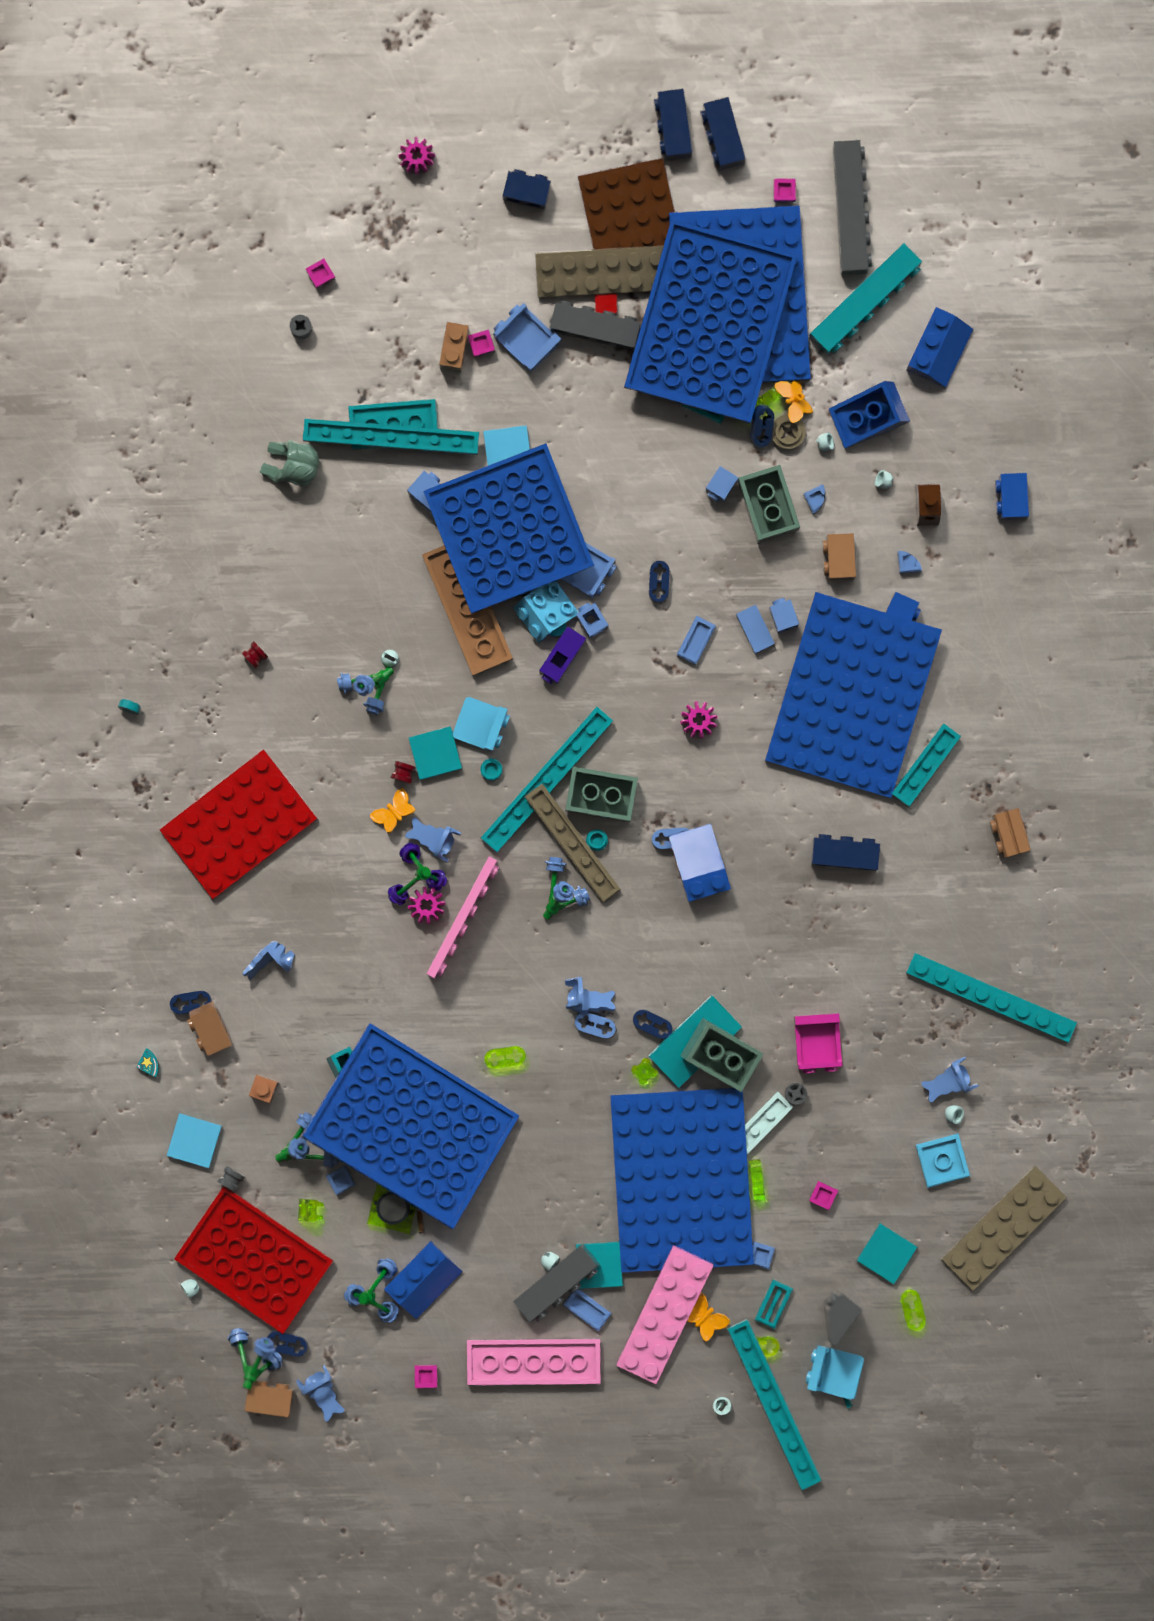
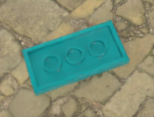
M435 399L348 406L349 422L438 429ZM351 445L352 450L381 448Z
M710 995L648 1055L678 1088L699 1069V1067L686 1061L680 1055L702 1018L732 1035H735L742 1028L713 995Z

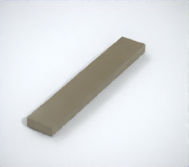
M540 784L524 796L602 902H605L621 890L543 784Z

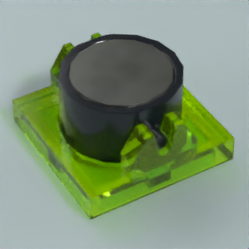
M377 1184L367 1224L410 1234L416 1207Z

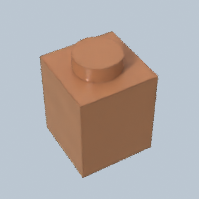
M256 1075L249 1096L271 1103L279 1082Z

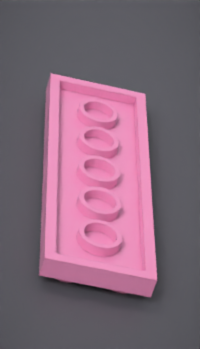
M488 857L427 975L436 979L438 975L442 977L448 966L445 964L447 957H452L458 947L455 944L458 936L463 938L468 928V925L465 924L469 917L473 919L478 910V906L475 904L479 897L484 898L489 889L486 885L489 878L494 879L499 870V867L496 866L497 860Z
M673 1245L616 1366L657 1384L712 1270V1263Z
M600 1339L467 1340V1385L600 1384Z

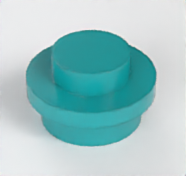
M594 829L588 833L586 843L591 850L601 851L607 846L608 837L604 831Z

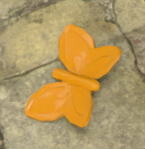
M795 380L791 384L785 381L775 383L774 387L777 393L782 397L789 398L785 402L786 404H791L788 408V418L791 423L798 422L803 417V413H813L810 404L804 400L805 395L802 394V386L799 380Z
M400 788L393 797V806L389 803L387 804L389 810L384 808L374 810L370 814V818L378 824H384L386 832L390 833L396 827L397 820L402 821V817L414 813L415 808L408 804V794L404 788Z
M700 1292L687 1322H696L695 1326L700 1327V1334L703 1340L708 1341L713 1336L714 1330L727 1327L730 1324V1319L720 1313L712 1314L714 1312L712 1307L707 1311L708 1301L706 1296Z

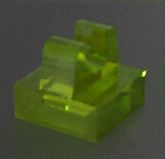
M299 1198L298 1221L316 1222L317 1220H322L323 1215H317L316 1213L317 1207H324V1203L314 1199Z

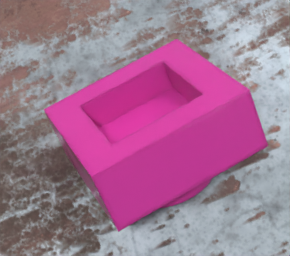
M774 179V202H795L796 179Z
M325 258L306 268L316 289L335 279Z
M489 329L468 335L474 358L495 351Z
M817 1181L809 1201L829 1210L838 1190Z
M415 1365V1388H437V1365Z

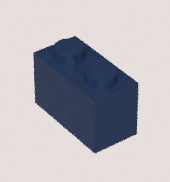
M514 169L513 172L508 171L503 201L545 210L551 188V180H547L548 177L540 174H535V177L526 175L525 171Z

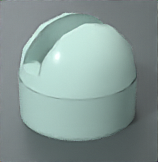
M831 433L821 434L817 438L816 443L819 442L820 446H818V449L821 451L834 449V439Z
M881 470L875 478V486L881 489H889L893 485L891 483L894 481L893 476L889 472Z
M386 650L382 653L381 661L386 667H394L399 661V656L394 650ZM388 654L389 656L395 658V661L392 662L391 660L385 658V655Z
M957 1105L949 1106L945 1110V1117L949 1122L958 1124L964 1117V1110Z
M546 1252L541 1257V1263L548 1271L553 1269L560 1260V1257L553 1252Z
M188 1279L180 1284L189 1299L194 1297L199 1291V1285L193 1279Z
M719 1397L714 1401L713 1408L717 1414L727 1415L732 1409V1404L729 1399ZM726 1401V1402H727V1405H726V1407L724 1408V1410L721 1412L720 1409H721V1407L723 1406L724 1402Z

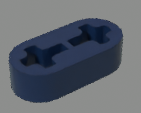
M767 405L757 406L754 409L751 420L750 439L758 447L767 446L772 439L774 412ZM765 411L767 416H764L762 420L759 416L763 415ZM762 431L765 436H762L759 440L757 436H760Z
M656 561L650 568L649 597L655 603L664 602L669 593L670 570L668 564L664 561ZM658 565H661L662 569L666 570V573H662L661 580H657V573L653 572L654 569L658 568ZM657 584H661V591H665V595H661L660 599L656 598L655 594H652V591H656Z
M205 991L177 994L171 998L170 1008L176 1014H186L201 1007L198 1003H192V1000L199 999L200 994L208 999V1002H205L204 1005L212 1002V998ZM178 998H181V1001H189L190 1004L183 1006L181 1011H179L178 1007H174V1003L178 1001Z
M643 1009L637 1011L633 1016L635 1027L659 1039H666L672 1033L671 1023L654 1013ZM643 1013L646 1014V1019L651 1021L652 1024L644 1023L642 1026L639 1025V1020L636 1019L637 1016H642ZM654 1023L660 1026L666 1023V1028L669 1032L659 1035V1030L653 1027Z
M273 1331L267 1336L268 1339L279 1335V1340L286 1341L285 1345L278 1344L277 1347H274L275 1352L299 1357L308 1349L306 1339L301 1336L289 1333L282 1334L279 1331ZM297 1340H300L304 1349L295 1352L294 1347L288 1346L289 1342L296 1343Z

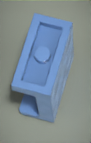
M523 303L519 306L517 304L509 312L510 317L505 322L501 320L494 327L493 330L495 332L493 336L518 362L532 373L561 344V338L556 333L553 334L527 308V305Z
M586 543L594 567L561 580L593 598L595 594L598 596L601 594L605 587L604 579L606 576L611 577L617 566L614 565L615 558L607 556Z

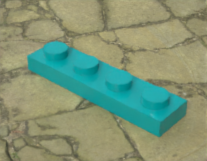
M943 723L894 789L892 795L909 807L961 736Z

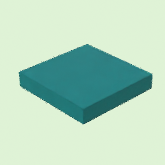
M451 726L408 737L420 780L462 769Z
M879 1223L858 1256L857 1261L895 1284L917 1249V1246Z
M620 1243L584 1244L600 1265L596 1268L598 1272L588 1280L585 1277L579 1282L581 1287L578 1289L623 1286Z

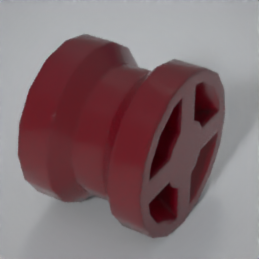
M254 641L248 650L241 652L255 669L259 667V663L262 660L268 658L267 654Z
M395 761V771L391 773L390 778L411 784V776L415 772L416 767Z

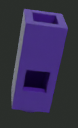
M567 627L540 668L541 678L551 685L553 682L558 684L582 648L586 638L570 627Z

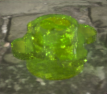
M643 1058L640 1064L634 1065L631 1068V1072L639 1078L640 1084H646L648 1079L656 1077L658 1073L657 1069L651 1066L648 1058Z

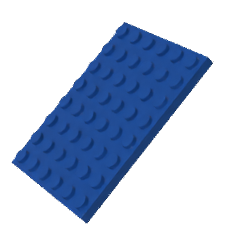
M800 206L669 213V224L671 219L798 255L762 383L810 380Z
M671 219L624 388L751 423L798 255Z
M815 592L765 761L892 798V792L899 775L942 629Z
M369 1023L301 1137L443 1225L454 1229L519 1115Z
M735 1088L610 1095L621 1272L662 1270L673 1245L712 1263L713 1267L754 1265L743 1090L740 1092Z

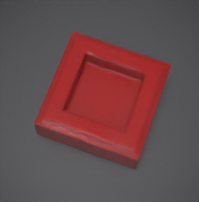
M617 293L595 294V312L603 313V311H610L617 314Z

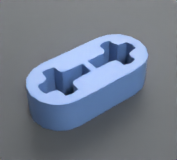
M671 828L657 830L652 835V844L658 849H672L670 841H665L663 846L655 841V838L659 837V833H663L664 837H669L689 829Z
M580 1013L575 1018V1025L582 1032L601 1038H610L615 1033V1024L610 1019L591 1013ZM584 1016H588V1021L595 1023L594 1027L586 1025L585 1028H581V1023L578 1022L579 1018L583 1019ZM605 1022H608L612 1031L603 1035L602 1030L596 1028V1025H604Z

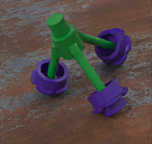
M407 843L400 849L399 855L402 857V861L409 864L415 863L417 866L415 878L405 886L397 884L388 889V898L393 904L403 905L408 898L407 890L419 880H426L429 888H435V891H439L447 884V877H445V873L442 870L430 871L428 867L423 866L419 862L421 855L420 847L417 844Z

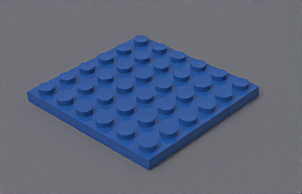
M546 443L423 491L471 614L594 567Z

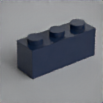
M684 88L658 92L657 99H654L655 112L660 113V120H657L658 133L663 135V141L659 142L661 155L665 154L666 160L692 157Z
M729 97L703 103V110L700 111L703 124L707 123L709 131L706 132L708 144H713L715 152H711L714 165L718 164L719 170L745 164L746 158Z
M819 834L818 838H813L811 865L870 871L878 870L880 844L875 843L876 839L862 838V842L853 841L854 837L840 836V840L831 839L832 835Z

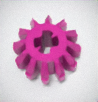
M414 137L415 143H411L407 139L406 144L408 147L400 146V150L404 153L398 154V158L403 160L400 163L401 167L408 166V173L414 168L415 174L419 175L420 168L426 173L428 171L426 165L433 166L434 163L430 159L435 158V153L430 152L433 149L432 144L426 146V139L419 143L418 137ZM420 152L421 158L417 157V160H414L413 153Z
M695 701L694 710L688 704L686 708L690 714L687 712L681 713V716L688 719L680 721V724L689 725L684 729V732L687 733L692 729V738L695 737L696 732H699V737L702 739L704 737V730L708 735H711L712 732L708 726L712 728L717 726V724L710 722V720L718 718L717 715H709L714 711V708L711 707L706 711V702L702 704V708H699L698 701ZM697 714H700L701 718H705L702 721V725H697V722H693Z
M423 887V895L418 890H415L414 892L418 898H409L411 902H415V905H409L408 909L417 910L411 916L414 918L420 914L419 923H422L425 916L427 924H431L430 916H433L436 921L439 920L435 914L436 911L444 914V910L439 909L438 906H444L445 901L437 902L442 897L441 893L433 897L435 888H432L430 893L427 894V888ZM423 900L427 902L432 901L433 905H430L432 907L430 911L421 909V906H423L421 902Z

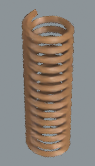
M416 1211L418 1231L424 1233L422 1211Z

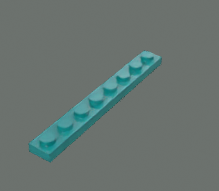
M304 418L303 441L478 455L479 432Z
M596 707L483 834L481 839L498 852L534 812V809L524 796L540 784H543L550 793L610 726L613 720L600 708Z
M914 953L906 971V974L1069 1043L1077 1022L917 953Z
M748 1319L728 1327V1333L800 1489L804 1490L822 1481Z

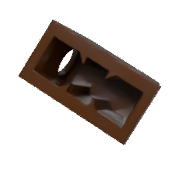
M915 484L917 526L939 525L941 519L940 484Z

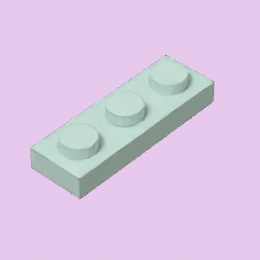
M779 1092L745 1124L747 1154L793 1108Z

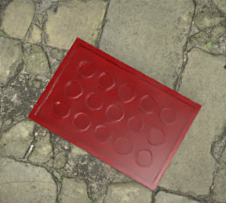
M263 749L159 830L211 898L215 899L316 821L317 817Z
M225 1186L218 1193L174 1258V1260L282 1334L285 1333L334 1261Z

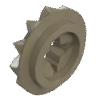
M788 414L774 421L772 439L777 446L783 449H794L803 442L806 428L801 419L798 422L791 423ZM781 425L787 429L794 425L792 434L795 439L789 435L782 439L784 430Z

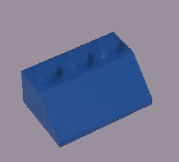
M935 307L906 370L946 388L973 328L957 316Z
M430 1241L384 1290L401 1307L417 1319L463 1271L434 1242Z

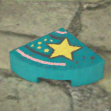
M146 1048L136 1068L157 1077L159 1071L158 1060L154 1053Z

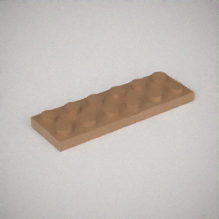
M445 546L422 554L472 676L512 660L513 657L492 607L471 614Z

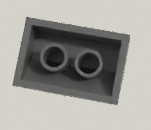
M838 1290L836 1293L831 1292L824 1301L826 1303L824 1311L827 1335L834 1345L838 1343L863 1311Z

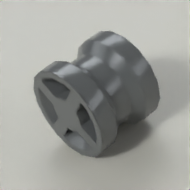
M299 314L291 319L289 327L294 337L304 339L311 334L312 325L307 316Z
M792 1083L785 1090V1098L790 1104L800 1105L807 1098V1090L800 1083Z
M226 1166L223 1177H219L217 1182L237 1192L238 1184L244 1180L245 1176Z

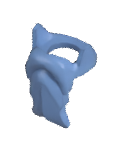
M414 817L412 820L413 829L407 832L405 837L420 841V844L429 847V850L434 853L433 856L448 862L449 859L442 855L447 854L451 850V846L454 843L452 833L460 836L461 832L449 826L446 829L440 827L436 829L431 825L426 826Z
M272 941L259 951L249 966L243 971V975L248 976V979L251 980L260 969H263L272 960H275L284 970L289 972L292 969V961L295 954L292 951L284 954L285 946L277 941Z
M582 977L565 980L566 986L573 987L568 994L566 1009L578 1013L615 1010V1005L611 1001L615 996L614 991L599 993L598 991L583 989Z
M966 1057L952 1062L951 1066L944 1070L945 1073L936 1076L934 1080L921 1083L922 1087L929 1091V1102H933L942 1094L947 1095L952 1091L967 1093L979 1087L978 1084L969 1086L970 1076L966 1068L959 1065L966 1060Z
M323 1365L325 1374L323 1372L314 1373V1375L306 1379L305 1385L299 1379L296 1382L303 1395L308 1393L311 1399H315L317 1406L323 1410L324 1420L328 1421L333 1413H343L345 1409L337 1402L336 1394L332 1389V1378L325 1365Z

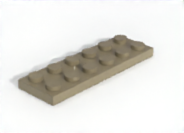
M664 246L535 252L538 297L651 291Z
M1034 1166L942 1260L974 1291L1067 1197Z

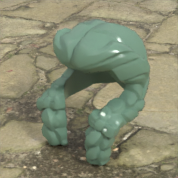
M288 440L284 443L269 442L267 452L273 455L283 454L287 456V460L283 469L263 463L260 473L268 476L274 483H282V481L291 482L297 486H308L317 475L319 458L316 450L309 444H300L293 440Z

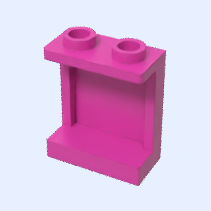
M839 1013L794 1016L798 1069H803V1073H816V1068H825V1072L838 1071V1067L843 1066Z

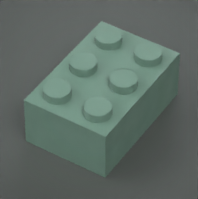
M781 465L738 478V485L757 543L799 531L800 524Z
M573 767L565 812L630 823L638 778Z
M702 1018L680 1056L742 1092L764 1054Z

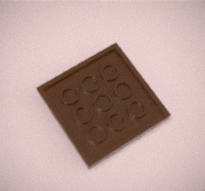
M663 158L578 176L593 249L664 246L670 225L669 213L675 211Z

